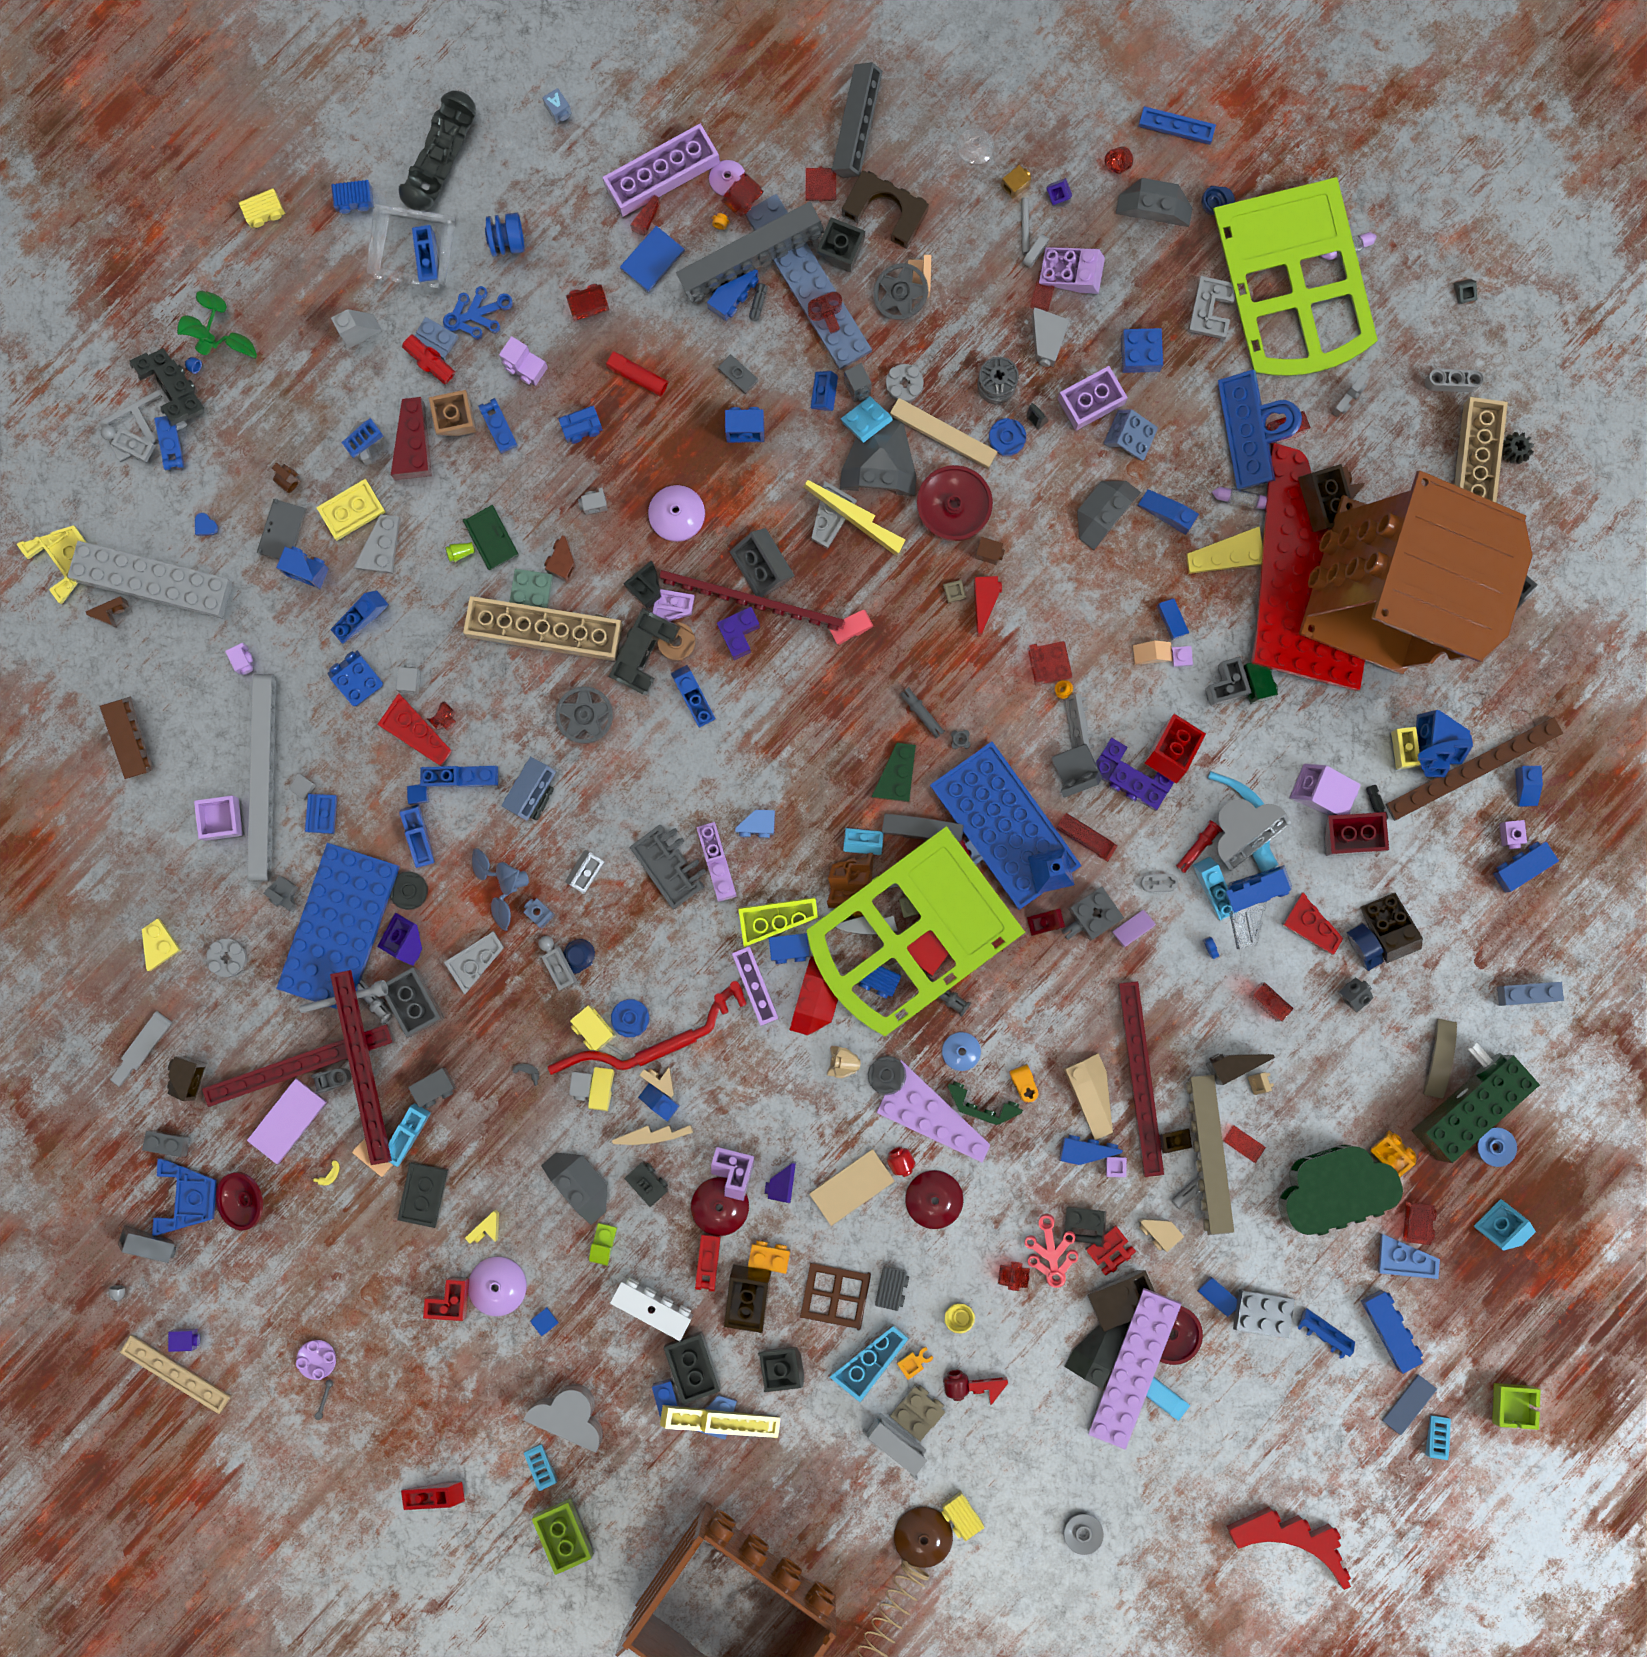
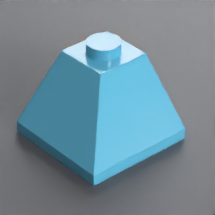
M1502 1199L1474 1225L1479 1232L1502 1250L1522 1246L1536 1232L1529 1220Z

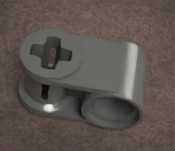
M339 1068L311 1075L317 1089L315 1093L327 1092L348 1084L351 1081L350 1071L345 1068ZM339 1072H342L344 1075V1080L342 1082H339L337 1080V1074Z

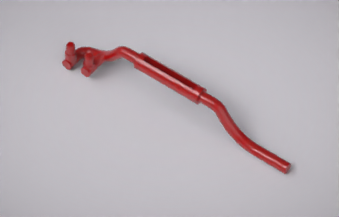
M737 981L731 982L729 987L714 996L715 1001L710 1008L704 1026L695 1030L689 1029L635 1053L634 1057L625 1061L600 1051H583L547 1066L548 1070L552 1075L587 1060L601 1061L618 1070H628L637 1065L641 1067L696 1043L697 1039L712 1032L719 1011L723 1015L729 1012L726 1000L734 995L739 1006L743 1007L746 1005L744 993Z

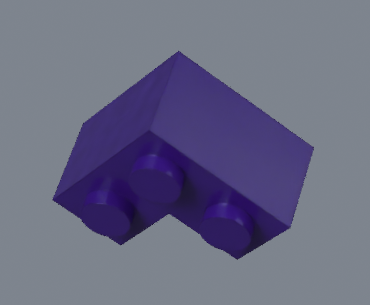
M749 607L717 622L718 629L734 661L751 653L744 635L760 628L752 607Z

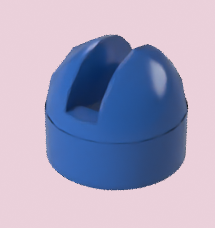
M190 357L185 361V367L191 373L196 374L200 371L202 362L195 357Z

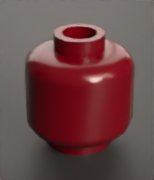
M956 1369L949 1371L943 1378L944 1391L948 1398L954 1401H961L970 1393L967 1374Z

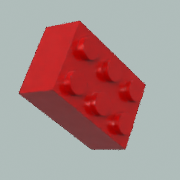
M1174 713L1163 726L1144 763L1177 784L1188 771L1206 733Z

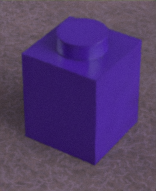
M173 1329L168 1332V1352L193 1351L200 1344L198 1329Z

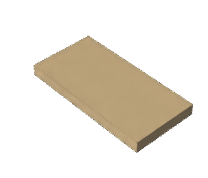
M871 1149L814 1189L809 1195L832 1226L895 1182V1180L875 1151Z

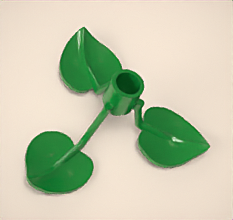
M203 290L196 293L197 302L205 308L212 309L207 327L202 325L197 318L185 315L178 322L177 334L198 338L195 349L202 355H209L212 347L216 349L220 343L225 341L233 350L256 359L257 354L252 342L241 334L230 333L229 336L225 335L215 342V336L209 330L215 312L224 313L227 306L225 301L218 295Z

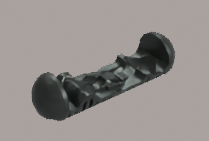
M452 90L441 97V107L432 117L431 128L426 137L425 147L419 153L415 164L410 166L405 184L399 185L400 200L407 208L413 211H425L433 206L468 129L476 116L475 103L468 94ZM422 182L430 184L428 190L420 187Z

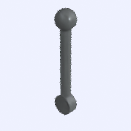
M327 1380L325 1383L326 1389L320 1408L314 1416L316 1420L323 1418L322 1411L329 1389L333 1386L332 1380Z

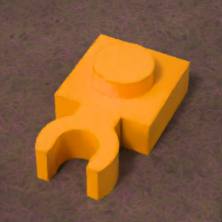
M926 1346L919 1350L917 1356L912 1351L897 1362L907 1380L924 1369L922 1366L923 1362L928 1363L933 1360L932 1355L928 1358L923 1357V1353L928 1350Z

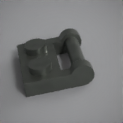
M1067 1207L1064 1233L1072 1231L1073 1228L1096 1230L1097 1236L1075 1234L1074 1242L1096 1244L1098 1247H1103L1107 1211ZM1067 1235L1066 1239L1072 1240L1073 1237L1071 1235Z

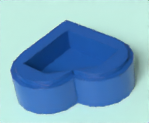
M199 513L196 515V536H207L217 533V523L211 520L207 514Z
M1209 936L1203 939L1211 959L1220 957L1213 938Z

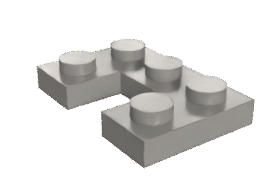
M1204 276L1200 277L1188 332L1226 339L1230 319L1212 316L1215 300L1233 304L1235 294L1231 282Z

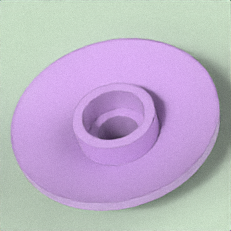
M724 160L711 169L709 182L717 194L731 197L743 190L746 184V173L739 163L732 160ZM728 173L731 176L729 178H725L724 175Z

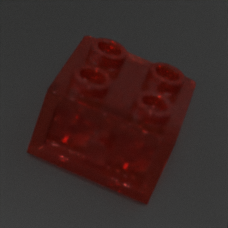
M1064 641L1037 646V644L1029 645L1027 650L1035 686L1072 678Z

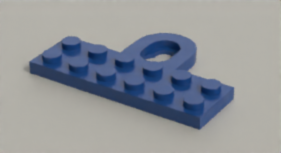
M1249 370L1218 380L1237 489L1243 490L1275 481L1269 444L1290 438L1299 430L1302 422L1300 409L1294 403L1287 400H1278L1262 405L1255 370ZM1273 413L1285 414L1286 422L1276 430L1269 431L1266 428V419L1269 415Z

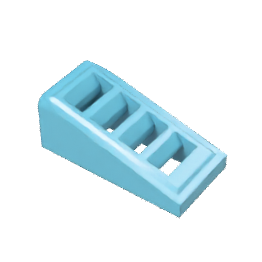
M1430 1415L1425 1455L1428 1457L1448 1460L1450 1418ZM1435 1423L1445 1424L1444 1428L1435 1426ZM1435 1431L1444 1432L1443 1436L1435 1435ZM1434 1439L1443 1440L1442 1444L1434 1443ZM1434 1448H1440L1441 1452L1434 1451Z
M542 1444L524 1452L538 1491L557 1483L558 1478ZM540 1452L541 1456L533 1460L530 1456ZM541 1460L544 1461L543 1464L537 1467L534 1466L535 1463ZM543 1468L547 1469V1471L541 1474H538L537 1472ZM550 1476V1479L544 1482L541 1481L542 1478Z

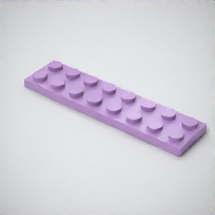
M1143 1288L1088 1435L1126 1450L1181 1307V1302Z

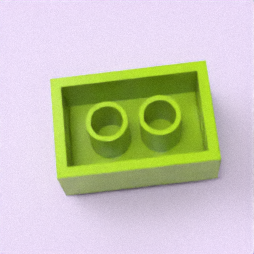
M571 1498L534 1514L532 1522L555 1575L592 1559L594 1555L593 1549Z

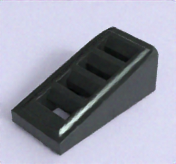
M1032 403L1029 406L1026 417L1039 430L1048 422V418Z

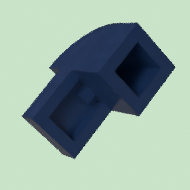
M1363 923L1346 932L1351 946L1359 953L1363 966L1367 971L1384 962L1382 956L1384 951L1379 941Z

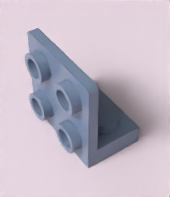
M1132 409L1118 410L1104 444L1108 447H1121L1140 461H1143L1158 427Z

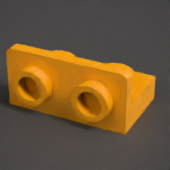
M1390 1130L1386 1132L1384 1138L1371 1147L1370 1151L1382 1163L1392 1166L1397 1171L1399 1177L1416 1164L1415 1152L1410 1147L1407 1148L1402 1143V1139Z
M756 1240V1243H752L748 1267L786 1274L790 1250L787 1249L786 1245L776 1244L773 1247L768 1246V1242Z

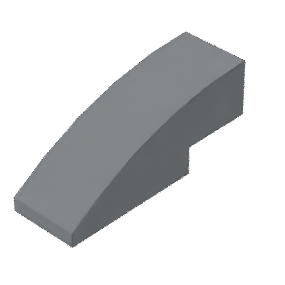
M864 916L842 922L836 926V929L848 933L878 935ZM894 916L884 918L893 932H897Z

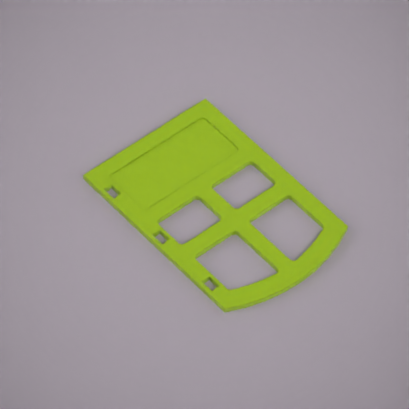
M1337 177L1213 208L1252 367L1256 373L1273 376H1296L1324 371L1353 359L1378 341ZM1229 227L1231 238L1226 239L1223 228ZM1332 252H1339L1346 280L1311 289L1306 288L1300 261ZM1281 265L1286 266L1292 293L1259 302H1252L1246 274ZM1243 284L1246 294L1240 296L1238 285ZM1350 295L1360 335L1337 349L1323 353L1311 304ZM1293 308L1296 309L1308 357L1300 359L1266 357L1258 329L1257 317ZM1257 340L1260 350L1254 352L1252 341Z
M947 826L806 930L815 962L833 994L857 1019L883 1036H887L1025 933ZM894 883L899 885L921 915L919 921L900 935H896L872 903L873 898ZM856 911H860L883 941L884 946L849 973L842 976L839 974L831 957L825 934ZM929 930L933 931L956 963L952 969L934 982L928 979L907 950L909 944ZM1001 937L1005 942L994 949L991 943ZM895 958L919 992L893 1013L884 1017L863 1002L852 991V987L889 959ZM953 973L956 978L946 985L943 979ZM904 1008L908 1014L897 1020L895 1014Z

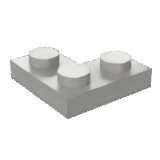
M1362 373L1333 410L1332 414L1338 417L1341 413L1345 415L1352 406L1349 404L1352 398L1356 400L1367 387L1365 382L1369 378Z

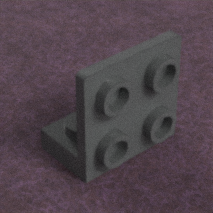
M1087 744L1077 746L1052 757V761L1064 784L1061 789L1064 798L1099 785L1102 775Z

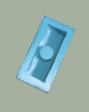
M845 828L844 852L882 854L883 833L881 831Z

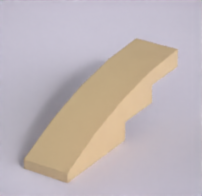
M650 1125L616 1138L612 1140V1143L621 1145L652 1144L676 1139L693 1133L694 1130L692 1125L673 1132L671 1125L652 1132Z

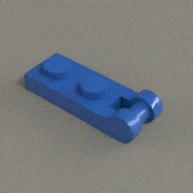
M493 398L490 400L491 402L485 405L482 403L478 407L502 454L518 445L496 399ZM494 409L496 413L489 416L488 411Z
M167 416L154 418L164 470H171V467L183 468L184 460L177 425L170 426ZM175 454L176 459L170 460L169 455Z

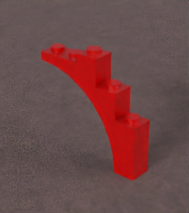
M1268 1506L1226 1526L1234 1545L1238 1549L1264 1542L1285 1543L1299 1547L1320 1559L1331 1570L1343 1590L1351 1587L1348 1581L1351 1577L1347 1569L1342 1568L1340 1562L1343 1560L1336 1549L1341 1547L1339 1542L1341 1536L1337 1528H1333L1330 1524L1311 1531L1308 1521L1306 1519L1303 1520L1299 1515L1279 1524L1281 1519L1277 1511H1273Z

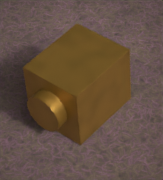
M1018 165L1002 178L1001 187L1014 199L1030 186L1031 175L1027 169H1023Z

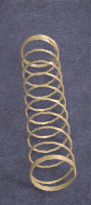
M902 1561L901 1568L910 1578L904 1576L894 1577L893 1580L895 1584L902 1592L897 1590L886 1591L888 1599L895 1606L890 1604L879 1605V1610L886 1619L873 1618L871 1620L873 1627L879 1633H864V1638L871 1647L858 1646L856 1650L860 1657H862L858 1651V1648L860 1647L874 1650L880 1653L882 1656L888 1657L885 1653L876 1649L867 1640L866 1634L871 1633L881 1636L895 1644L894 1640L886 1637L881 1631L877 1629V1627L873 1623V1620H883L895 1625L899 1629H903L901 1626L890 1620L882 1612L880 1607L882 1605L890 1606L904 1612L907 1615H910V1613L903 1610L894 1601H892V1599L888 1595V1592H897L905 1596H908L915 1601H918L916 1598L912 1597L906 1591H904L897 1584L895 1578H904L912 1582H915L921 1585L922 1587H925V1585L918 1582L909 1574L911 1573L912 1575L922 1580H929L928 1578L930 1577L924 1570H922L919 1567H915L908 1564L907 1561Z

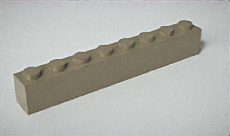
M1214 1075L1190 1077L1188 1082H1186V1092L1190 1094L1191 1101L1188 1102L1189 1113L1193 1115L1191 1131L1195 1133L1196 1139L1193 1141V1149L1198 1155V1160H1196L1195 1164L1201 1180H1198V1188L1203 1194V1199H1201L1200 1203L1201 1210L1205 1211L1206 1219H1203L1204 1231H1207L1208 1235L1234 1233Z

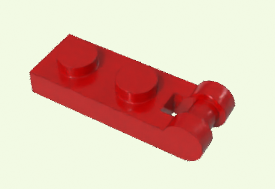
M701 1234L695 1290L703 1288L715 1292L721 1236ZM703 1275L710 1276V1281H703Z

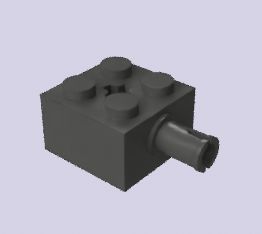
M1101 886L1068 909L1075 921L1062 929L1061 932L1064 935L1071 931L1065 936L1069 940L1080 931H1083L1091 941L1124 919V917L1103 886ZM1093 909L1100 911L1099 918L1092 916L1094 913Z

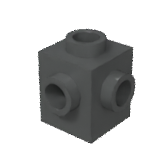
M1356 977L1339 991L1344 1003L1356 1013L1368 1005L1374 998L1370 991L1372 989L1366 981L1361 982Z

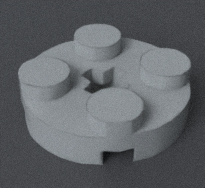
M901 364L891 368L886 378L888 394L895 398L896 401L898 398L906 402L915 400L923 389V376L919 369L909 364ZM903 379H906L910 382V384H907L906 388H903V385L899 384V382H902Z
M220 939L212 943L207 952L209 970L220 977H233L237 975V973L243 970L247 962L245 949L238 941L233 939ZM228 952V956H231V960H228V962L225 963V961L222 960V956H224L225 953Z

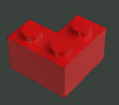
M450 1277L446 1279L445 1297L428 1296L425 1298L423 1319L465 1320L467 1315L469 1278Z

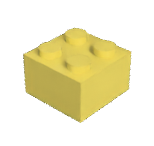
M587 1006L570 1020L573 1024L571 1028L577 1035L582 1034L585 1038L583 1042L590 1050L599 1051L617 1036L592 1006Z

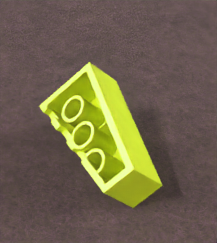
M815 897L739 907L744 947L818 918Z

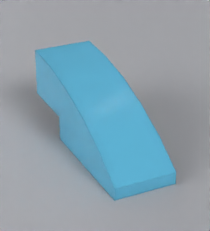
M416 1103L409 1107L388 1144L392 1159L389 1163L399 1167L431 1112L423 1107L419 1108Z

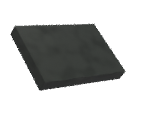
M410 1162L397 1220L436 1228L449 1170Z

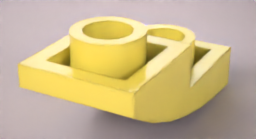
M594 1068L589 1096V1109L608 1111L612 1095L611 1086L615 1073L613 1069Z

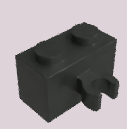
M641 1162L624 1179L645 1203L651 1207L669 1191L666 1188L669 1185L662 1177L657 1178L654 1174L655 1169L650 1163L647 1162L645 1164Z

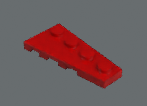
M398 693L377 725L439 766H443L452 750Z

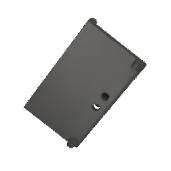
M273 499L256 553L280 559L285 547L290 549L292 546L295 547L307 509Z

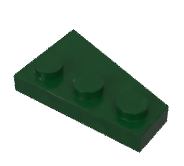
M896 744L871 798L909 802L916 745Z

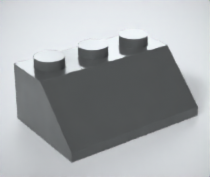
M766 528L751 532L729 551L756 596L764 597L795 576Z

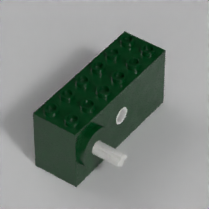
M1477 1042L1469 1047V1052L1481 1066L1467 1082L1411 1130L1436 1160L1454 1163L1540 1086L1514 1055L1498 1053L1490 1058Z

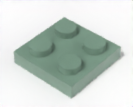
M515 569L509 602L548 608L553 574Z

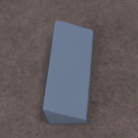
M1418 1374L1382 1421L1399 1435H1402L1437 1391V1388Z

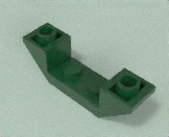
M954 1081L953 1084L948 1083L947 1085L958 1111L994 1125H999L1022 1114L1023 1110L1019 1108L1020 1104L1008 1101V1104H1002L998 1117L995 1116L996 1112L987 1109L981 1112L977 1110L978 1106L968 1102L965 1106L963 1102L968 1090L963 1089L964 1084Z

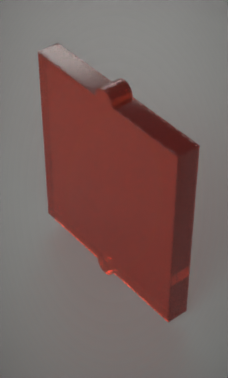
M822 166L819 168H806V201H819L820 203L823 201H836V173L832 171V168H823Z

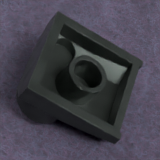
M797 1347L758 1353L764 1392L803 1387L804 1370L801 1353Z

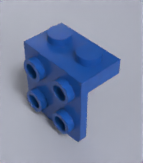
M358 650L348 653L344 661L331 666L327 673L330 680L352 706H357L383 685L381 679L367 664Z

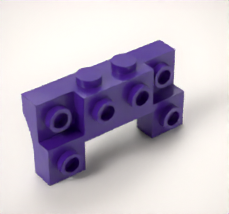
M1111 737L1096 761V765L1102 775L1101 779L1109 783L1111 789L1117 792L1121 790L1126 793L1128 799L1134 802L1138 800L1154 811H1157L1174 782L1159 772L1152 779L1121 761L1128 747Z

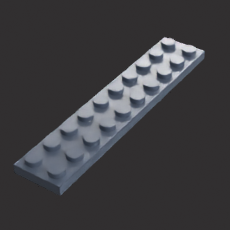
M777 194L744 212L754 231L788 213ZM806 242L803 247L788 251L786 256L773 259L774 264L839 370L872 352L870 345Z

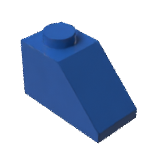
M1542 765L1516 768L1518 807L1538 806L1543 786Z
M651 1083L646 1086L638 1097L667 1122L681 1106Z

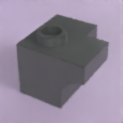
M279 875L275 882L263 893L277 907L281 905L287 910L294 912L298 906L295 903L294 896L299 887L283 876Z

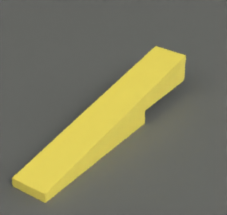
M809 480L805 482L803 488L894 555L900 552L905 539L873 523L874 514Z
M663 1405L660 1425L666 1429L778 1438L780 1417Z

